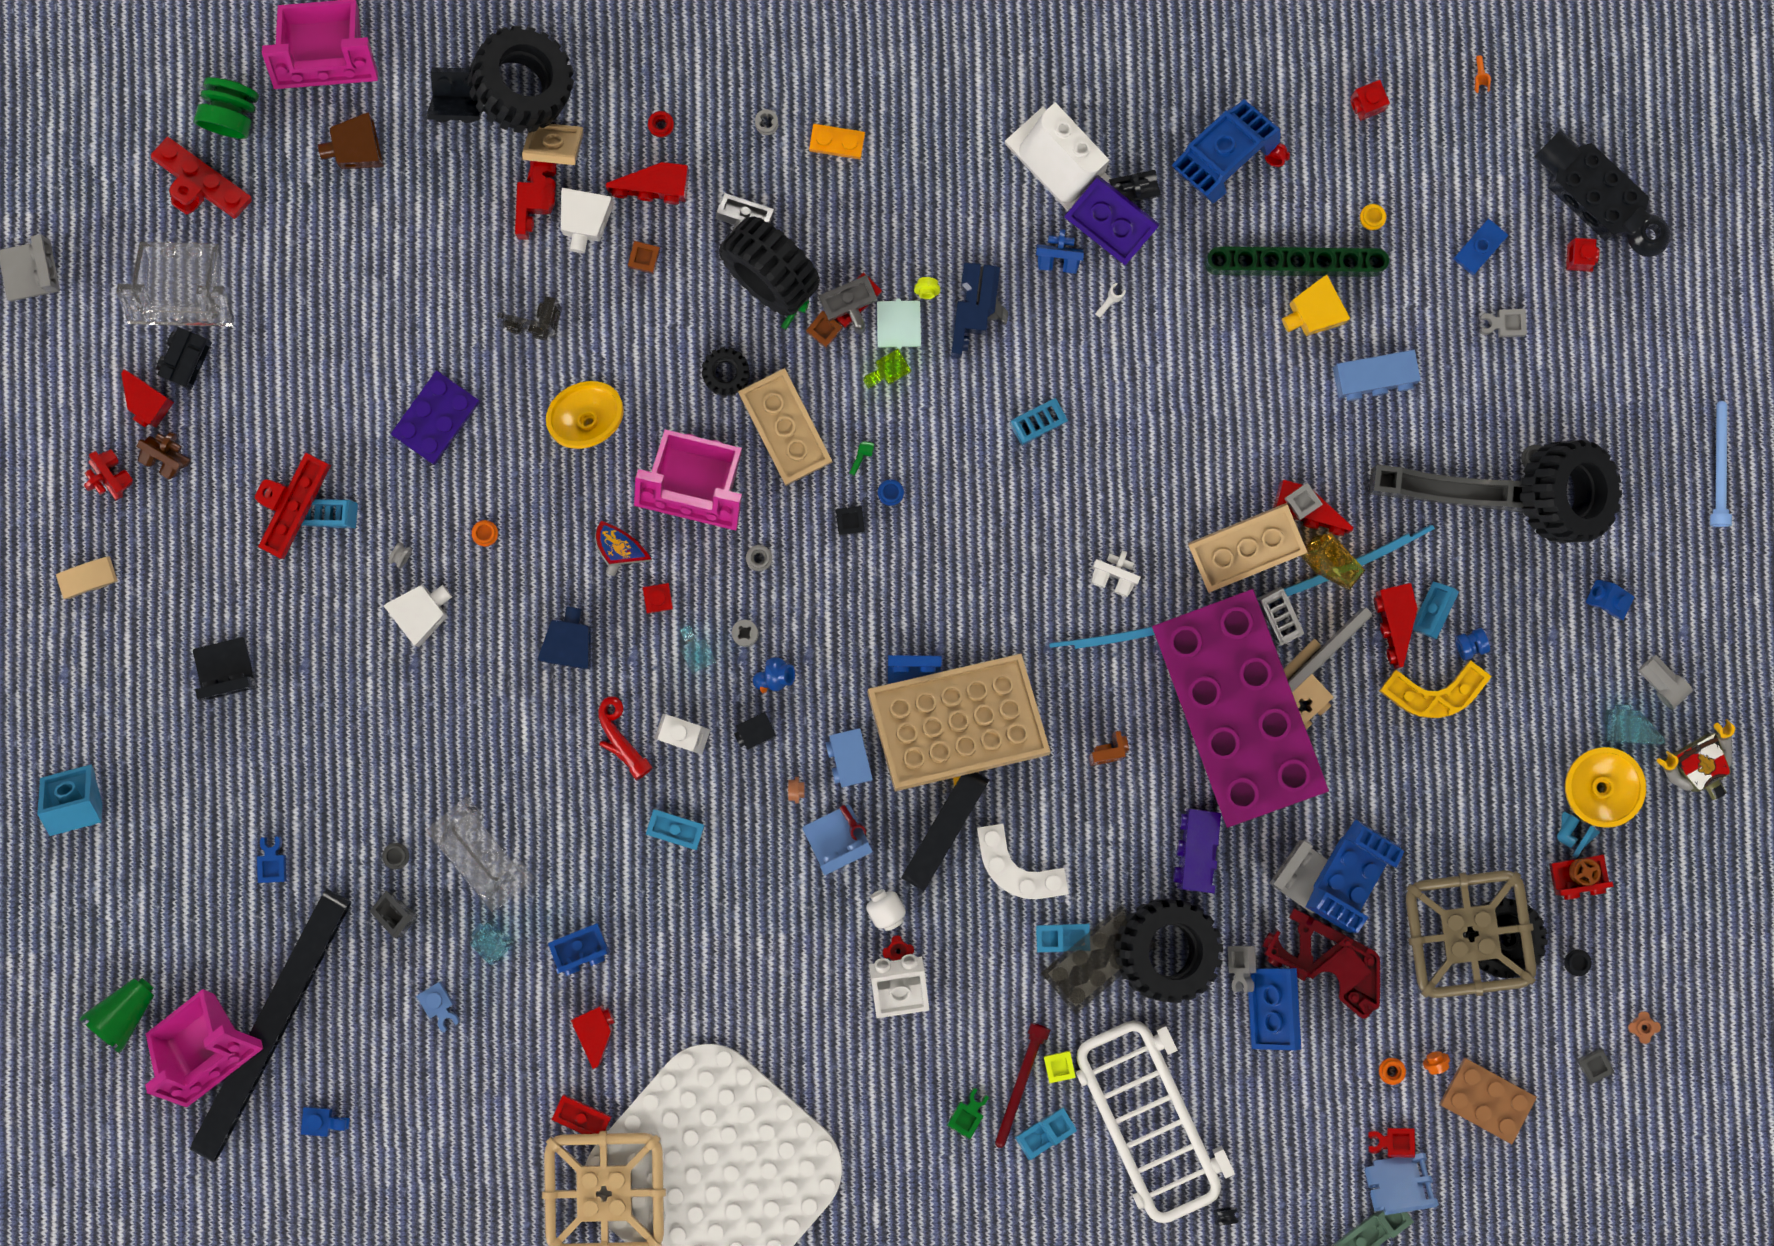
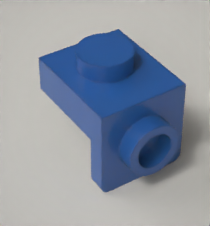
M1596 580L1586 603L1601 608L1616 619L1624 620L1635 596L1615 583Z

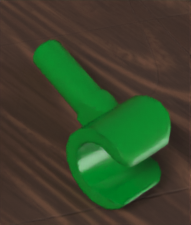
M809 300L798 310L799 312L806 313ZM796 313L787 316L781 327L786 330L796 316Z
M867 441L860 443L856 459L849 472L850 474L855 476L863 460V455L872 457L874 443Z

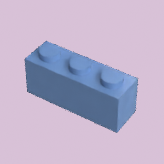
M1415 350L1338 363L1333 367L1338 398L1346 397L1347 401L1362 399V394L1372 393L1373 397L1388 394L1389 389L1398 388V392L1412 390L1414 385L1421 381Z

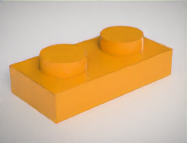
M813 124L809 151L861 160L865 132Z

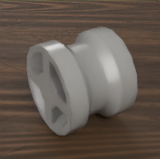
M749 620L736 622L731 631L733 640L739 646L750 647L758 640V629Z

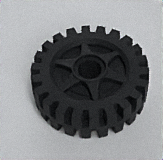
M1503 898L1495 908L1497 926L1519 925L1516 900ZM1491 901L1486 902L1482 905H1488ZM1527 905L1530 923H1533L1534 928L1531 933L1536 965H1539L1541 957L1546 952L1544 949L1548 943V939H1546L1547 930L1543 926L1542 918L1538 916L1534 909ZM1472 926L1467 927L1466 938L1469 939V942H1473L1474 937L1478 936V931H1474ZM1520 932L1510 933L1511 941L1508 945L1504 946L1500 941L1501 953L1525 971ZM1498 959L1478 961L1479 968L1482 971L1495 977H1520Z

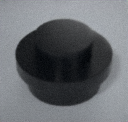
M1580 949L1568 952L1564 959L1565 969L1574 976L1587 974L1592 965L1589 954Z

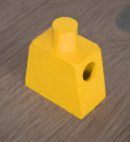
M1325 275L1290 302L1289 305L1293 313L1283 317L1282 323L1288 332L1301 326L1304 334L1310 336L1342 326L1350 320V317L1328 275Z

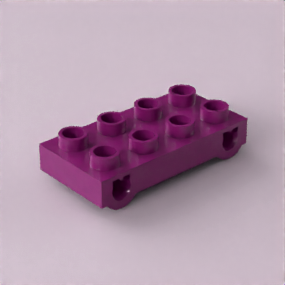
M1254 589L1152 626L1227 828L1329 792Z

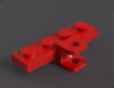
M168 136L151 153L153 161L177 177L169 188V193L172 196L171 204L184 214L194 212L204 201V198H206L229 216L236 219L252 202L250 195Z
M305 452L288 487L268 479L261 482L255 494V499L261 505L276 512L258 545L259 548L280 559H285L331 467L330 464Z

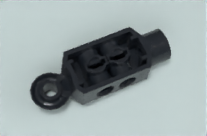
M1560 129L1534 156L1552 173L1548 188L1604 241L1615 239L1626 233L1629 245L1641 256H1657L1665 251L1670 243V229L1664 219L1646 211L1649 196L1592 143L1579 147ZM1647 228L1654 231L1656 236L1654 240L1646 235Z

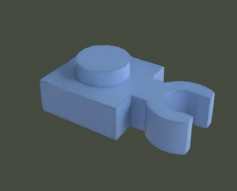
M441 981L416 996L429 1019L437 1015L439 1018L438 1027L442 1032L448 1030L444 1023L446 1018L452 1019L455 1025L460 1023L459 1017L448 1009L454 1003Z

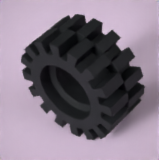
M720 347V350L716 351L715 349L712 351V354L705 357L706 360L702 364V377L707 388L713 391L714 394L722 395V397H727V395L735 396V393L742 390L744 386H747L748 378H750L749 365L741 352L735 351L731 347L729 349ZM724 362L731 363L736 368L735 377L728 382L720 381L716 377L717 367Z

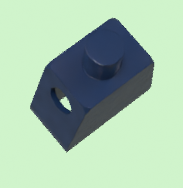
M566 607L564 622L551 620L538 656V661L586 670L591 669V627L580 624L582 609Z

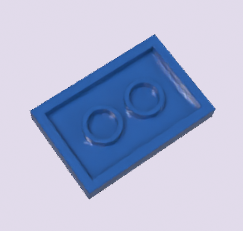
M1256 968V973H1250V977L1254 982V991L1248 992L1252 1049L1302 1050L1297 968Z

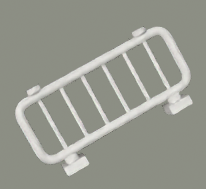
M1132 1020L1083 1042L1077 1050L1076 1058L1080 1070L1076 1071V1075L1082 1087L1088 1085L1137 1191V1193L1133 1194V1198L1138 1209L1145 1208L1149 1217L1156 1222L1168 1223L1214 1202L1221 1191L1218 1173L1222 1172L1225 1179L1235 1175L1222 1146L1212 1150L1215 1157L1210 1159L1160 1052L1161 1050L1165 1049L1168 1055L1178 1051L1166 1024L1164 1023L1156 1027L1158 1034L1153 1036L1147 1025L1140 1021ZM1136 1031L1140 1033L1146 1046L1092 1070L1087 1059V1054L1090 1050L1129 1032ZM1149 1051L1156 1066V1071L1103 1094L1095 1077L1096 1074ZM1160 1075L1169 1095L1119 1118H1114L1106 1099ZM1172 1101L1180 1118L1179 1120L1126 1144L1117 1124L1164 1102ZM1181 1124L1183 1125L1191 1142L1190 1145L1137 1168L1129 1148ZM1192 1149L1195 1150L1203 1169L1155 1191L1148 1192L1140 1173ZM1206 1174L1210 1183V1190L1207 1194L1164 1213L1157 1210L1152 1197Z

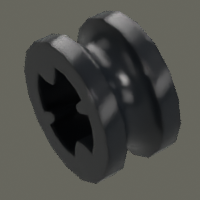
M1237 1207L1213 1210V1214L1217 1216L1215 1225L1238 1223L1239 1218L1235 1216V1213L1238 1212Z

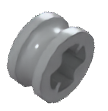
M769 109L759 111L755 117L757 131L762 135L775 133L779 126L776 113ZM763 117H767V120L769 117L772 118V126L770 128H767L766 125L765 128L761 127Z
M401 542L395 546L388 559L389 563H396L399 569L406 564L412 552V548H404V544Z

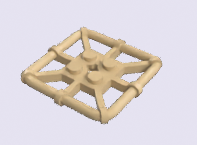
M600 1131L599 1134H564L554 1138L550 1137L546 1141L547 1145L544 1152L545 1191H542V1199H545V1237L548 1246H662L661 1243L664 1236L663 1197L666 1196V1188H663V1150L659 1142L660 1138L657 1135L653 1136L647 1133L607 1134V1131ZM608 1144H646L627 1165H608ZM563 1145H599L600 1165L582 1166ZM652 1149L653 1188L632 1189L631 1170ZM555 1152L576 1171L577 1190H555ZM602 1186H606L607 1191L612 1192V1196H608L606 1201L597 1196V1191H600ZM632 1197H653V1234L632 1215ZM577 1198V1217L556 1238V1199ZM601 1221V1243H562L581 1222ZM609 1221H627L647 1242L609 1243Z

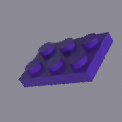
M1099 175L1090 183L1064 216V218L1124 265L1131 260L1159 227L1157 221Z
M436 370L390 434L435 466L480 401Z

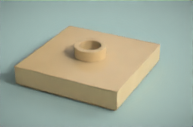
M550 124L545 128L539 127L535 132H528L522 152L523 160L575 165L583 138V127Z

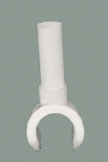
M1118 283L1111 286L1108 291V298L1095 313L1099 318L1114 302H1119L1125 295L1126 290L1121 295L1113 293Z

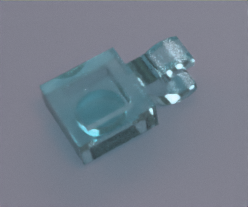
M689 625L680 629L688 646L682 649L681 652L692 674L716 663L705 638L697 642Z

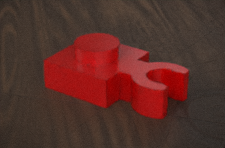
M1387 1128V1136H1383L1377 1131L1368 1133V1138H1375L1379 1141L1377 1146H1369L1368 1152L1377 1154L1383 1149H1388V1157L1415 1158L1414 1128Z

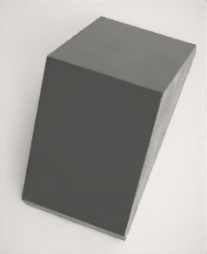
M387 890L370 910L372 915L394 938L403 937L419 917L418 914Z

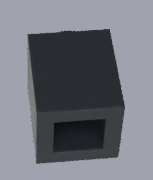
M765 712L736 725L738 731L734 733L739 746H746L747 750L777 737Z

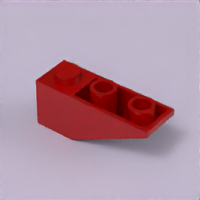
M661 162L607 182L606 189L615 198L625 199L627 195L638 196L637 199L641 201L651 202L653 198L664 199V203L677 205L679 201L686 202L690 171L688 165Z
M1282 480L1278 487L1273 508L1287 503L1284 498L1303 485ZM1315 492L1323 505L1300 520L1303 521V526L1312 529H1318L1319 526L1329 529V533L1337 536H1344V533L1352 532L1353 526ZM1289 506L1293 518L1299 520Z
M1411 583L1375 592L1376 597L1373 598L1376 612L1381 613L1383 623H1380L1381 634L1384 639L1387 638L1389 649L1386 650L1387 658L1390 664H1394L1395 669L1404 667L1418 609Z

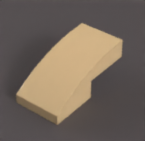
M110 556L90 561L56 574L63 599H71L90 590H98L118 581Z

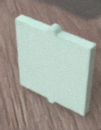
M899 298L896 301H877L878 348L897 347L898 350H901L902 347H921L920 301H901Z

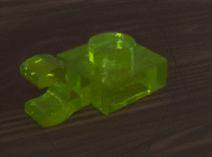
M896 349L875 361L878 369L866 375L863 381L868 389L884 379L889 386L910 374L911 369L899 349Z

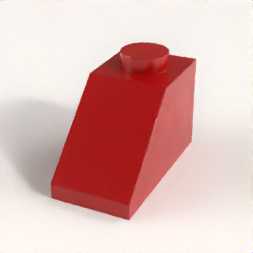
M124 369L121 375L127 410L135 414L132 419L145 428L148 424L157 428L174 402Z
M603 1005L570 1020L592 1069L601 1065L613 1032L612 1024L615 1023L610 1009H604Z

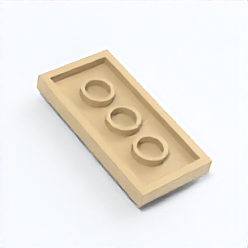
M785 368L738 391L785 486L833 463Z
M1287 503L1188 543L1208 593L1308 553Z

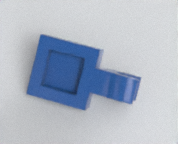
M303 1107L301 1135L328 1137L330 1136V1129L339 1131L349 1129L350 1118L332 1117V1108Z

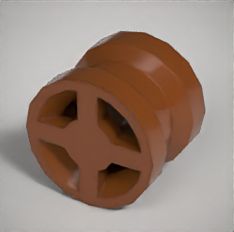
M1580 858L1571 863L1569 875L1576 884L1589 886L1599 880L1601 870L1594 860Z

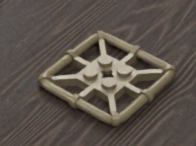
M1502 870L1466 875V872L1459 873V876L1421 880L1413 885H1408L1406 888L1408 890L1406 893V907L1411 935L1408 941L1413 949L1417 983L1421 994L1425 998L1428 996L1431 998H1444L1469 994L1483 996V993L1520 989L1529 984H1534L1536 981V961L1531 933L1534 928L1533 923H1530L1525 886L1520 878V873ZM1506 881L1488 905L1470 906L1468 885ZM1460 887L1463 908L1444 910L1424 895L1422 891ZM1514 887L1519 925L1498 927L1495 908L1509 890ZM1417 898L1440 915L1443 934L1421 935ZM1472 926L1474 931H1478V936L1474 937L1473 942H1469L1468 938L1463 937V933L1467 932V927ZM1520 932L1525 971L1501 953L1499 934ZM1444 941L1446 960L1428 982L1423 944ZM1498 959L1520 977L1481 982L1478 961ZM1471 962L1473 983L1435 987L1452 964Z

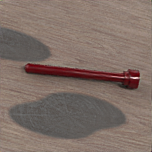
M1033 1022L1030 1023L1027 1032L1030 1042L995 1140V1145L998 1148H1003L1006 1144L1039 1046L1044 1043V1040H1048L1051 1029Z

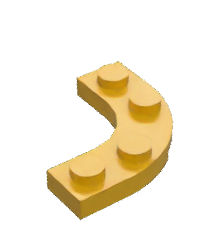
M1470 660L1445 689L1428 691L1417 686L1398 670H1394L1379 692L1410 714L1423 718H1441L1453 715L1466 708L1477 697L1492 676Z

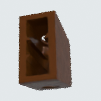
M369 112L329 128L332 141L318 144L321 159L335 157L341 169L384 167L374 119Z

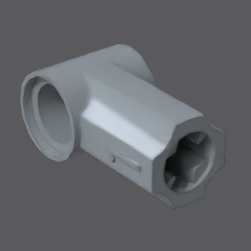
M1657 655L1647 660L1638 670L1657 691L1658 698L1672 710L1693 692L1689 683L1681 676L1675 675Z

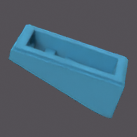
M1054 398L1014 418L1009 424L1021 446L1068 422V419L1057 399ZM1048 408H1053L1059 420L1054 422ZM1039 413H1044L1049 425H1044ZM1033 416L1040 427L1037 431L1030 421V418ZM1024 421L1031 432L1029 435H1026L1021 425Z
M314 499L301 526L355 529L358 504L351 500ZM312 506H315L314 520H311ZM323 506H325L324 520H322ZM334 507H336L335 520H333Z

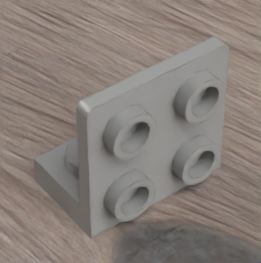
M41 234L30 236L32 242L30 244L0 250L1 272L6 298L10 302L60 291L51 241Z
M1299 840L1269 884L1313 914L1315 912L1306 908V905L1314 890V884L1328 859L1312 849L1313 846L1305 840Z

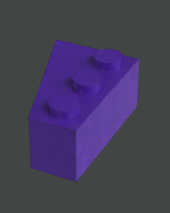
M1186 809V814H1181L1180 829L1184 830L1183 840H1178L1176 855L1181 856L1179 867L1175 866L1173 882L1177 883V888L1215 894V885H1212L1214 870H1217L1215 858L1217 846L1219 845L1221 813Z

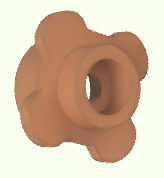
M1645 1011L1640 1012L1638 1017L1628 1025L1629 1032L1639 1037V1041L1643 1044L1649 1043L1653 1034L1658 1033L1661 1029L1660 1024L1654 1022L1650 1018L1649 1013ZM1643 1025H1646V1030L1642 1029Z

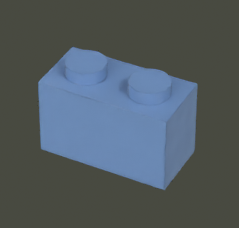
M861 729L830 735V741L825 743L829 758H835L836 767L832 768L835 784L841 783V788L872 781Z

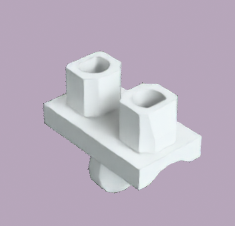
M1122 550L1119 557L1109 553L1107 561L1116 564V566L1097 559L1094 561L1091 584L1105 588L1108 578L1111 576L1118 579L1114 593L1128 597L1133 587L1138 585L1141 577L1121 569V567L1132 570L1134 565L1133 562L1125 560L1127 552Z

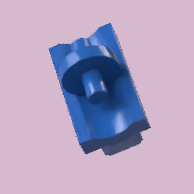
M1060 229L1059 236H1048V243L1058 244V246L1036 244L1038 268L1050 271L1053 268L1054 257L1064 258L1062 271L1076 274L1080 260L1083 261V249L1064 247V245L1074 246L1075 238L1065 237V229Z

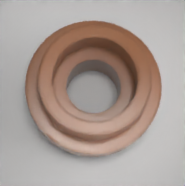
M795 777V780H788V801H795V804H798L800 798H805V783L799 782V777Z

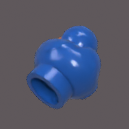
M773 657L765 662V672L756 673L752 680L753 685L762 693H766L768 688L772 691H780L785 686L793 684L795 669L793 665L786 664L783 659Z

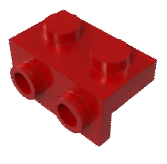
M1604 855L1583 857V859H1592L1597 862L1601 870L1599 880L1589 886L1576 884L1570 878L1569 867L1577 859L1549 863L1555 895L1564 896V900L1580 898L1581 892L1590 891V895L1607 893L1606 888L1614 886L1613 881H1609Z

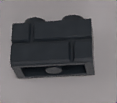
M178 327L176 332L173 331L169 335L167 340L169 348L166 355H162L158 360L156 366L158 370L157 375L167 381L192 390L212 342L200 335Z

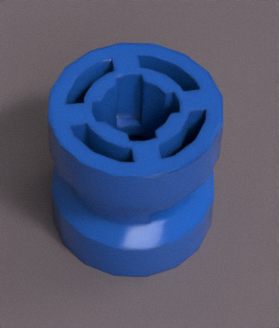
M1482 628L1473 630L1469 635L1461 634L1455 636L1456 647L1463 661L1473 658L1475 654L1483 655L1490 652L1489 641Z

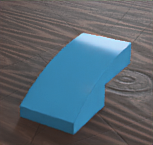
M1090 924L1036 925L1037 952L1090 951Z
M1061 1108L1016 1135L1015 1139L1028 1160H1032L1051 1146L1057 1145L1075 1133L1077 1129L1065 1109Z

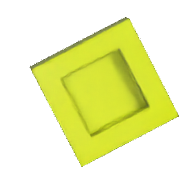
M1070 1051L1043 1056L1049 1083L1076 1078Z

